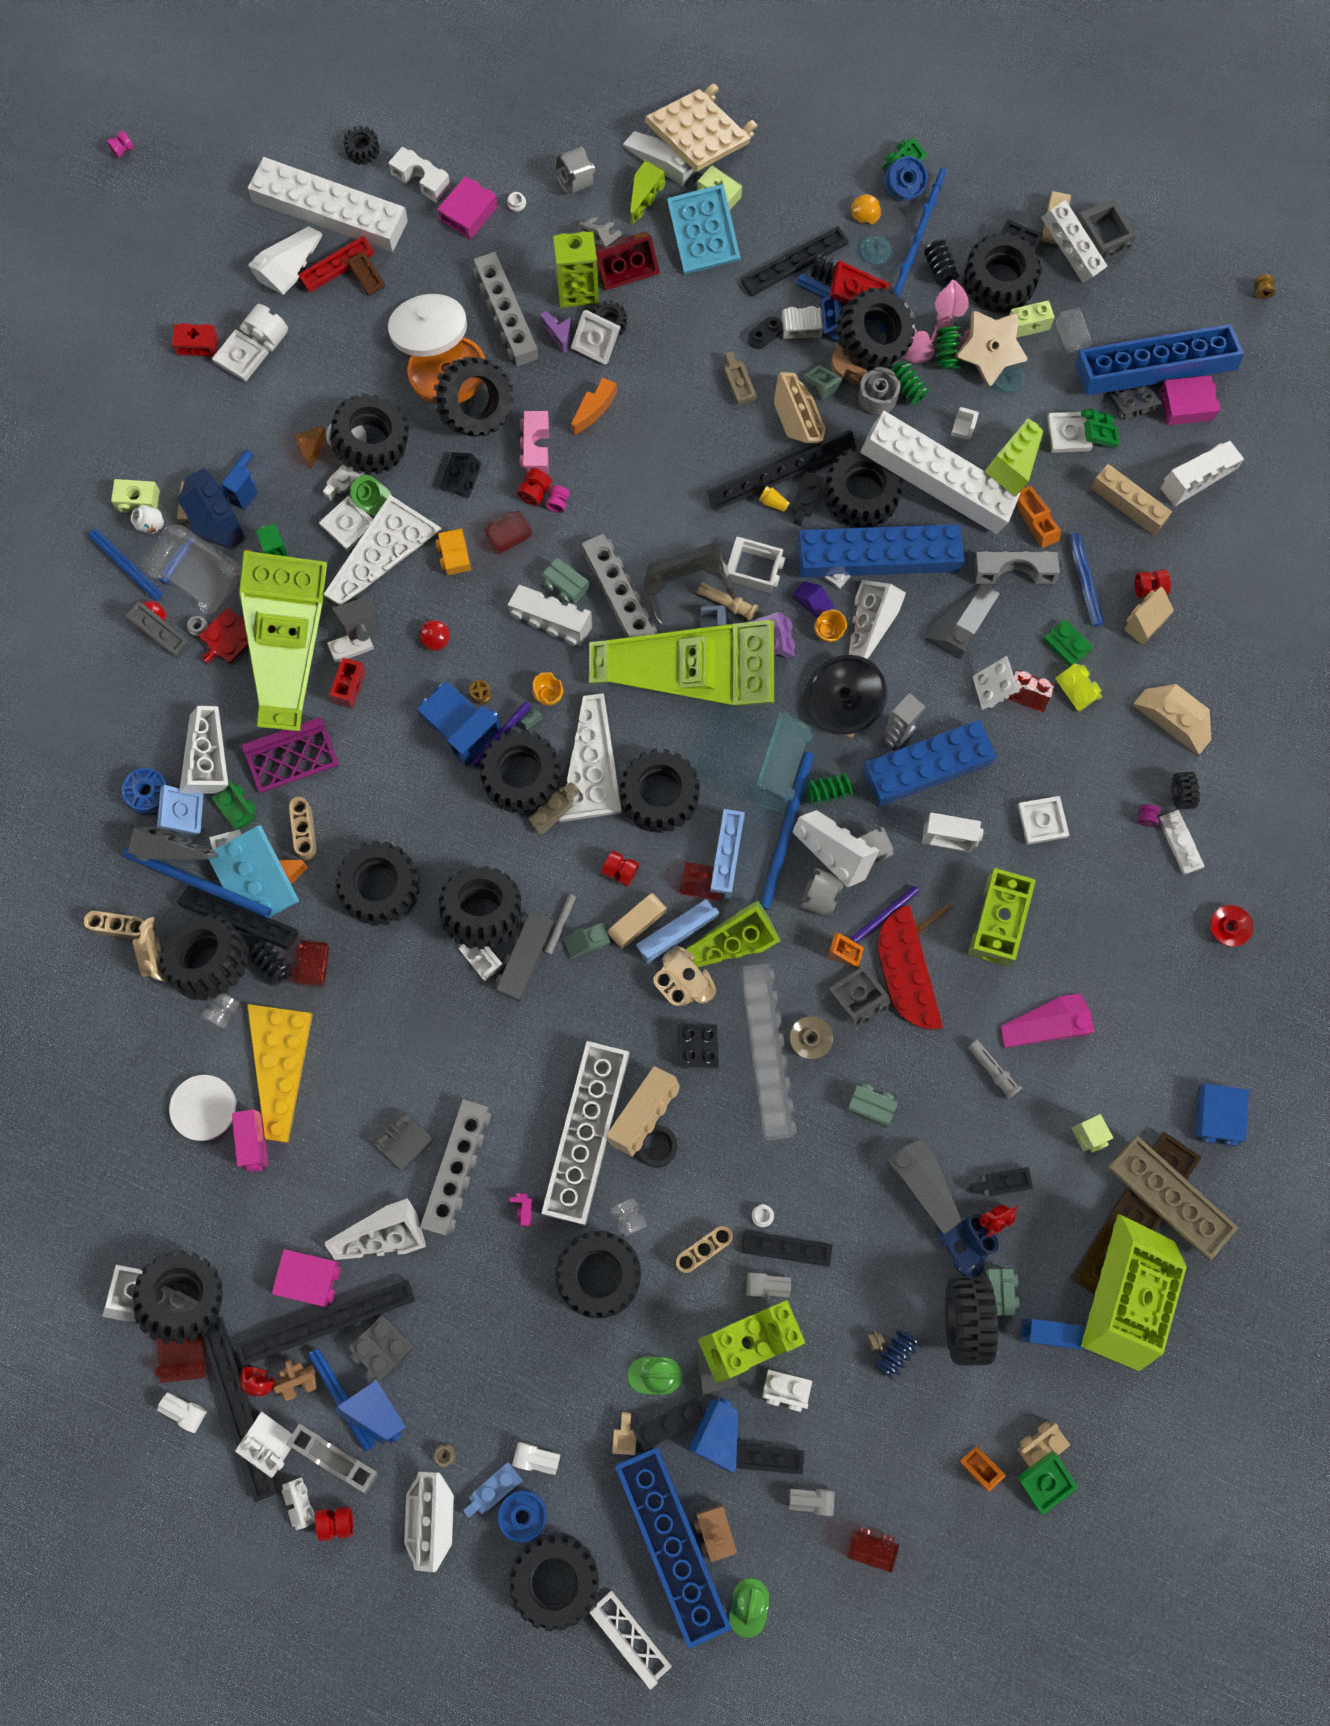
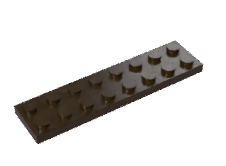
M1165 1131L1161 1133L1152 1147L1158 1155L1186 1180H1188L1202 1158ZM1128 1187L1069 1277L1094 1296L1117 1215H1122L1153 1231L1157 1229L1162 1221V1218Z

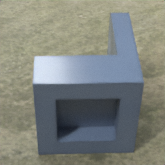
M725 606L700 607L701 628L726 625Z

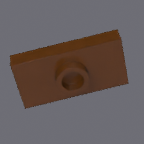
M364 251L347 260V264L368 296L385 287V283Z

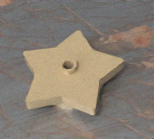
M978 311L971 312L970 334L955 357L975 365L986 386L993 385L1005 366L1027 361L1025 353L1016 340L1018 313L994 320Z

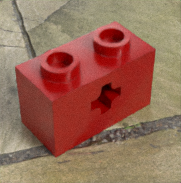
M174 324L172 346L178 356H215L217 353L218 334L214 325Z
M342 657L329 693L334 704L353 709L366 673L363 663Z

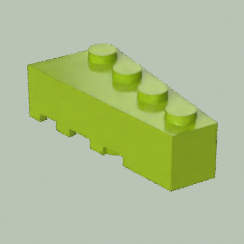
M1028 418L984 471L1015 497L1029 482L1043 430L1037 423L1032 422Z

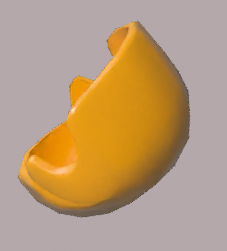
M865 194L853 201L851 213L852 217L860 224L868 222L873 225L880 219L881 208L877 198Z
M833 609L824 611L817 618L814 631L821 641L828 643L838 641L847 629L846 618L840 611Z
M550 672L540 673L535 677L532 683V694L536 701L544 706H551L561 700L564 692L561 680H557L553 673Z

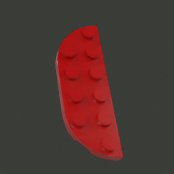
M910 905L904 906L887 918L878 936V955L889 997L896 1012L903 1019L915 1025V1027L926 1030L942 1029V1021Z

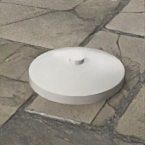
M425 294L405 301L395 309L388 322V331L395 347L408 355L418 357L434 356L448 351L460 342L467 329V319L463 307L453 298L440 294Z

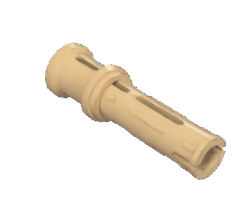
M704 582L701 583L702 587H699L697 594L731 609L732 614H739L747 618L749 622L753 620L757 613L758 605L755 604L753 606L743 601L741 597L734 598Z

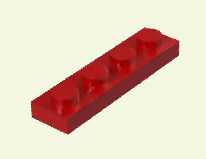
M362 236L298 274L299 280L307 291L311 293L349 270L350 267L347 264V260L362 251L369 258L375 254L374 249L365 237Z

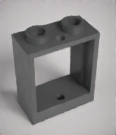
M1114 199L1079 214V222L1102 258L1108 259L1115 253L1126 251L1132 247L1136 234ZM1110 217L1122 237L1104 244L1093 224Z

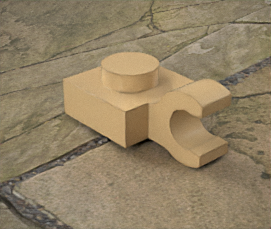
M622 1412L621 1429H614L612 1454L635 1455L636 1437L633 1430H630L631 1413Z

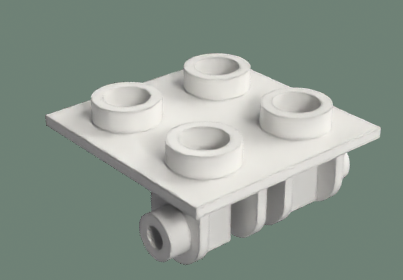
M1007 656L972 676L983 710L988 707H994L998 702L1004 701V698L1008 699L1009 694L1018 693L1019 689L1022 688L1020 682H1015Z
M261 1412L235 1452L272 1478L276 1471L280 1470L284 1465L283 1460L291 1449L286 1443L292 1436V1433Z

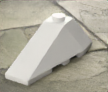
M861 581L854 604L857 606L856 616H853L852 623L855 624V629L851 635L849 655L869 658L899 613L906 592L888 583Z

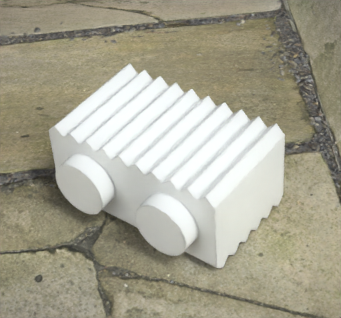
M809 306L803 309L789 307L782 310L783 339L822 337L823 321L820 307Z

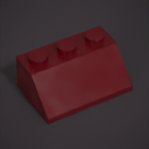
M646 231L615 240L606 247L601 245L595 246L597 272L605 291L660 274L652 237Z

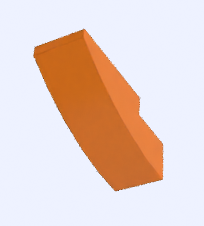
M602 378L595 394L586 392L571 423L572 434L576 435L585 430L607 410L617 394V383Z
M1031 485L1023 488L1020 491L1016 504L1039 545L1044 548L1060 541L1061 529L1051 518L1050 509Z

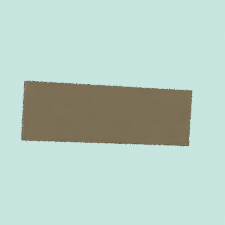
M1138 1135L1133 1137L1107 1167L1208 1261L1214 1258L1239 1228Z

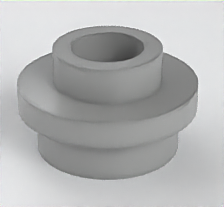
M200 616L191 617L187 623V630L193 636H199L208 627L207 621ZM196 625H201L199 629H195Z

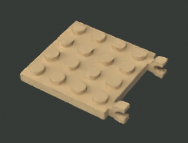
M715 84L710 85L705 92L698 89L647 115L645 118V123L696 172L749 144L750 139L754 136L752 130L757 128V124L751 120L741 129L713 102L716 99L713 94L719 90Z

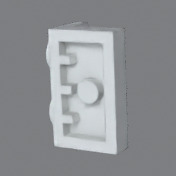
M768 1370L762 1397L767 1398L766 1403L779 1406L780 1402L789 1404L788 1409L801 1412L802 1408H808L807 1403L812 1381Z

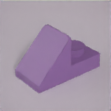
M548 311L541 314L542 326L563 353L567 352L572 330L571 317L559 324L554 315L551 316Z

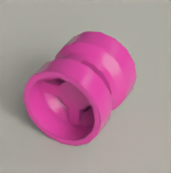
M124 131L117 133V137L114 139L110 138L106 141L110 150L117 158L122 157L125 151H130L134 148L132 141Z
M551 486L549 491L550 498L547 499L545 506L550 511L563 513L566 508L565 501L568 500L570 492L562 486Z

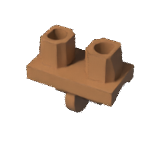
M287 1360L285 1362L286 1368L279 1371L281 1378L275 1380L276 1386H274L275 1393H280L285 1402L294 1399L297 1396L294 1387L302 1384L305 1393L316 1389V1369L314 1365L303 1368L301 1362L294 1365L291 1360Z

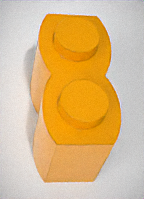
M462 528L438 533L439 540H436L438 552L443 554V558H439L442 570H446L447 575L471 571Z

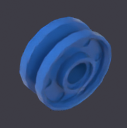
M905 156L891 163L884 175V186L888 194L898 201H909L920 195L926 188L928 181L924 164L912 156ZM904 175L907 176V178H908V183H906V182L904 181V179H903V176H904Z
M140 768L131 772L124 779L122 796L126 803L137 813L144 815L155 814L159 811L160 788L163 785H169L165 778L156 770ZM145 788L151 789L147 795H142Z
M518 1490L508 1495L502 1502L498 1513V1522L502 1533L511 1541L518 1543L530 1542L538 1537L544 1529L547 1518L546 1506L542 1498L528 1490ZM520 1510H525L529 1514V1519L525 1522H520L516 1518V1513Z

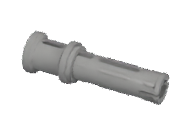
M976 1040L967 1048L994 1079V1085L999 1086L1007 1095V1100L1022 1089V1086H1018L1010 1077V1072L1004 1071L979 1040Z

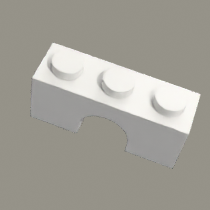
M401 147L389 162L391 175L405 184L413 177H422V180L419 182L421 193L436 203L450 188L449 175L443 169L439 170L433 166L430 161L423 160L417 156L412 150Z

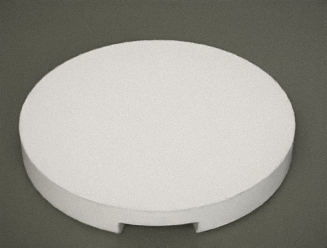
M198 1075L191 1077L179 1085L171 1098L169 1108L171 1121L177 1131L189 1139L196 1141L216 1139L223 1135L233 1123L232 1113L236 1112L237 1103L235 1094L226 1082L215 1076Z

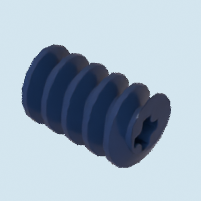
M897 1330L896 1335L899 1339L892 1337L890 1341L893 1346L885 1345L888 1353L880 1352L879 1355L882 1360H874L876 1367L894 1382L895 1380L891 1375L900 1376L897 1367L905 1369L906 1366L903 1360L911 1361L908 1353H917L913 1346L922 1347V1344L906 1331Z

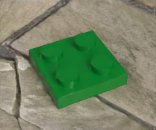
M1053 1450L1017 1477L1042 1516L1078 1489L1075 1481Z

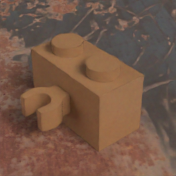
M723 1505L697 1512L698 1519L693 1521L697 1534L702 1533L705 1541L700 1543L704 1558L709 1556L710 1561L713 1562L737 1554Z

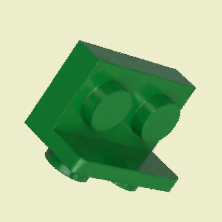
M914 137L907 141L903 139L896 146L897 151L895 153L892 151L884 158L886 162L881 167L884 170L891 163L905 156H912L922 161L927 154Z
M230 780L228 781L229 786L213 796L212 799L233 828L241 830L258 818L254 813L257 809L250 799L245 801L242 797L245 792L238 783L234 785Z

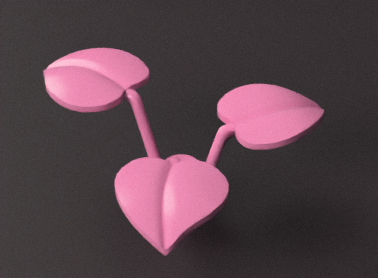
M951 280L935 300V309L938 315L936 317L937 325L934 327L935 330L932 338L930 339L925 331L916 332L915 336L912 337V346L909 347L908 352L901 358L919 364L930 360L935 352L932 342L936 338V330L954 326L952 317H960L966 313L969 305L968 297L964 289L955 280ZM970 329L963 334V337L957 338L960 340L961 345L956 346L955 349L960 350L970 334Z

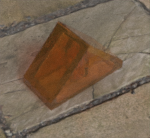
M322 425L294 435L309 469L313 468L326 440V430Z

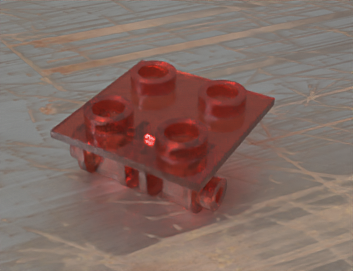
M198 1334L196 1340L189 1342L188 1339L183 1340L181 1345H176V1341H169V1345L163 1344L162 1339L158 1338L159 1367H156L155 1374L159 1376V1383L205 1378L203 1336Z

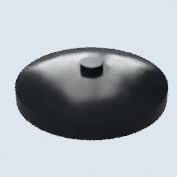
M858 655L837 656L821 664L811 675L805 690L806 708L813 721L827 732L837 735L858 733L871 726L883 712L888 696L887 684L882 672L872 661Z

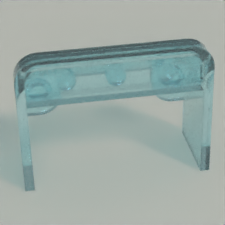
M784 711L779 713L752 802L783 813L785 812L787 802H792L795 789H792L799 763L806 743H811L814 732L810 731V726L790 713Z

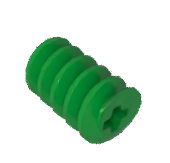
M943 327L936 330L937 334L942 335L936 338V341L941 343L936 346V350L941 351V353L936 354V358L941 360L936 362L937 367L941 369L961 368L955 365L956 362L961 361V359L955 357L959 351L955 347L961 345V342L956 341V338L961 337V334L956 333V330L961 329V327Z
M902 361L891 370L896 374L895 376L898 381H900L901 394L913 406L923 400L930 389L929 387L922 389L925 386V382L918 383L921 379L920 375L913 377L916 374V370L909 371L912 364L908 363L905 365V362Z
M841 773L840 778L836 774L833 775L832 780L829 776H826L824 782L821 778H817L816 784L813 780L808 781L807 796L811 807H813L814 800L821 805L822 798L825 799L826 803H829L831 796L835 802L838 799V795H841L842 799L845 800L846 793L852 798L851 783L845 773Z

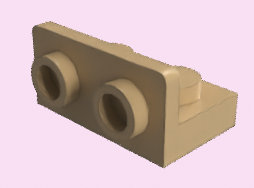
M1046 1421L1037 1428V1434L1033 1437L1029 1435L1020 1441L1019 1444L1021 1446L1016 1450L1029 1467L1053 1450L1059 1455L1070 1446V1443L1058 1429L1057 1423Z

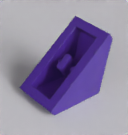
M804 581L791 594L793 599L816 618L824 611L835 608L821 585Z

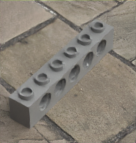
M496 252L475 258V267L472 268L475 279H479L481 282L479 284L483 296H487V307L495 315L493 320L496 328L500 327L502 331L500 332V337L503 344L507 343L508 345L507 353L510 360H514L518 367L539 359L537 346Z
M602 534L582 543V552L626 638L658 634L655 625H650L648 621L650 617L646 608H642L639 603L641 599L636 590L633 591L630 586L632 582L628 573L624 574L622 570L623 564L620 557H615L613 553L614 546L611 540H607L605 535ZM603 556L608 558L606 561L599 560ZM614 573L617 576L615 578H609L607 575ZM619 590L626 592L624 595L616 594ZM631 607L634 611L626 612L625 609ZM640 624L643 626V628L637 630L634 628V626Z
M462 1100L420 1228L447 1237L449 1232L453 1233L457 1221L454 1219L456 1211L461 1210L464 1200L461 1198L463 1189L467 1190L471 1177H468L470 1168L474 1169L478 1156L475 1155L477 1147L482 1146L485 1136L482 1134L484 1125L488 1126L492 1114L489 1113L490 1109L488 1107ZM471 1120L476 1121L477 1128L472 1132L467 1131V1122ZM464 1141L469 1142V1151L461 1153L459 1151L460 1143ZM457 1162L462 1163V1172L453 1174L452 1166ZM448 1184L456 1186V1192L451 1196L445 1194V1187ZM442 1205H447L449 1208V1213L445 1217H439L438 1208Z

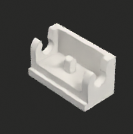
M462 944L458 948L484 981H487L503 968L501 961L489 947L478 950V947L470 949L466 948L465 944Z

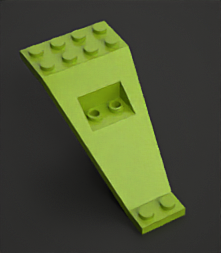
M243 550L239 595L258 699L257 727L300 731L302 708L323 603L327 562ZM270 625H273L275 627V630L272 633L268 632V627ZM290 628H295L296 632L294 635L289 634Z
M764 620L589 642V683H616L733 706L774 703V621Z

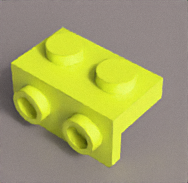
M1073 664L1055 679L1075 708L1080 712L1095 700L1101 699L1102 695L1100 692L1102 690L1095 681L1092 683L1089 679L1090 673L1084 665Z

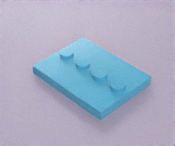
M724 184L667 198L685 275L741 261Z
M261 825L252 828L214 851L219 853L218 858L209 859L223 888L272 908V913L268 918L300 902Z

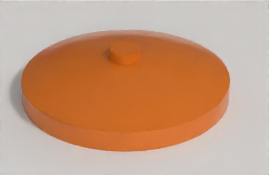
M463 337L453 348L441 354L426 357L411 355L407 372L412 389L425 401L437 404L433 402V396H436L437 393L433 389L434 384L438 385L439 383L437 379L439 373L443 374L445 372L443 368L446 365H452L456 359H463V357L485 359L482 350L476 343ZM476 377L467 379L459 389L458 403L474 396L481 389L484 382Z

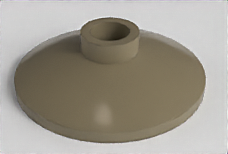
M808 1016L794 1024L790 1032V1043L793 1050L799 1056L811 1060L819 1059L831 1049L833 1033L830 1026L823 1019ZM808 1036H813L815 1041L813 1043L808 1042Z

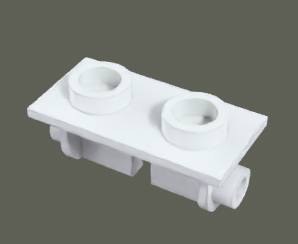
M302 1477L283 1484L281 1492L286 1506L294 1504V1508L288 1510L292 1527L295 1526V1529L299 1530L316 1523L314 1511L310 1505L307 1488Z

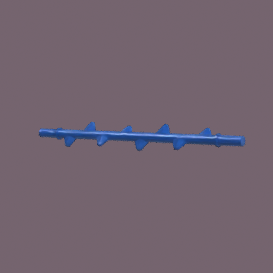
M940 168L927 204H923V214L904 264H900V275L893 290L897 294V298L901 294L911 265H915V254L933 207L937 206V196L942 189V183L947 173L945 168ZM881 322L879 331L886 332L885 327Z

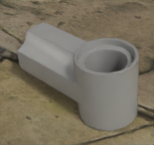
M747 1273L746 1296L790 1297L791 1278L767 1276V1274Z
M790 1488L789 1510L808 1511L817 1515L833 1516L835 1491L814 1489V1491Z

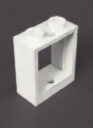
M736 537L725 572V581L771 593L773 587L777 588L780 579V576L777 575L778 569H783L785 557H782L783 549ZM742 552L775 560L769 582L736 573Z
M930 812L924 823L921 844L971 852L975 846H978L979 841L983 837V829L980 828L981 821Z

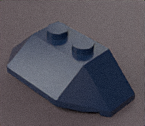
M204 468L187 476L178 503L197 535L225 547L245 539L235 513L215 479Z

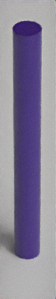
M525 701L470 762L477 767L480 764V759H483L482 753L485 748H490L489 743L493 739L498 741L499 735L502 733L506 735L532 706Z
M915 885L850 937V939L858 943L891 914L920 892Z

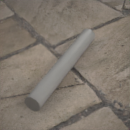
M568 894L544 950L546 954L552 955L576 900V896Z

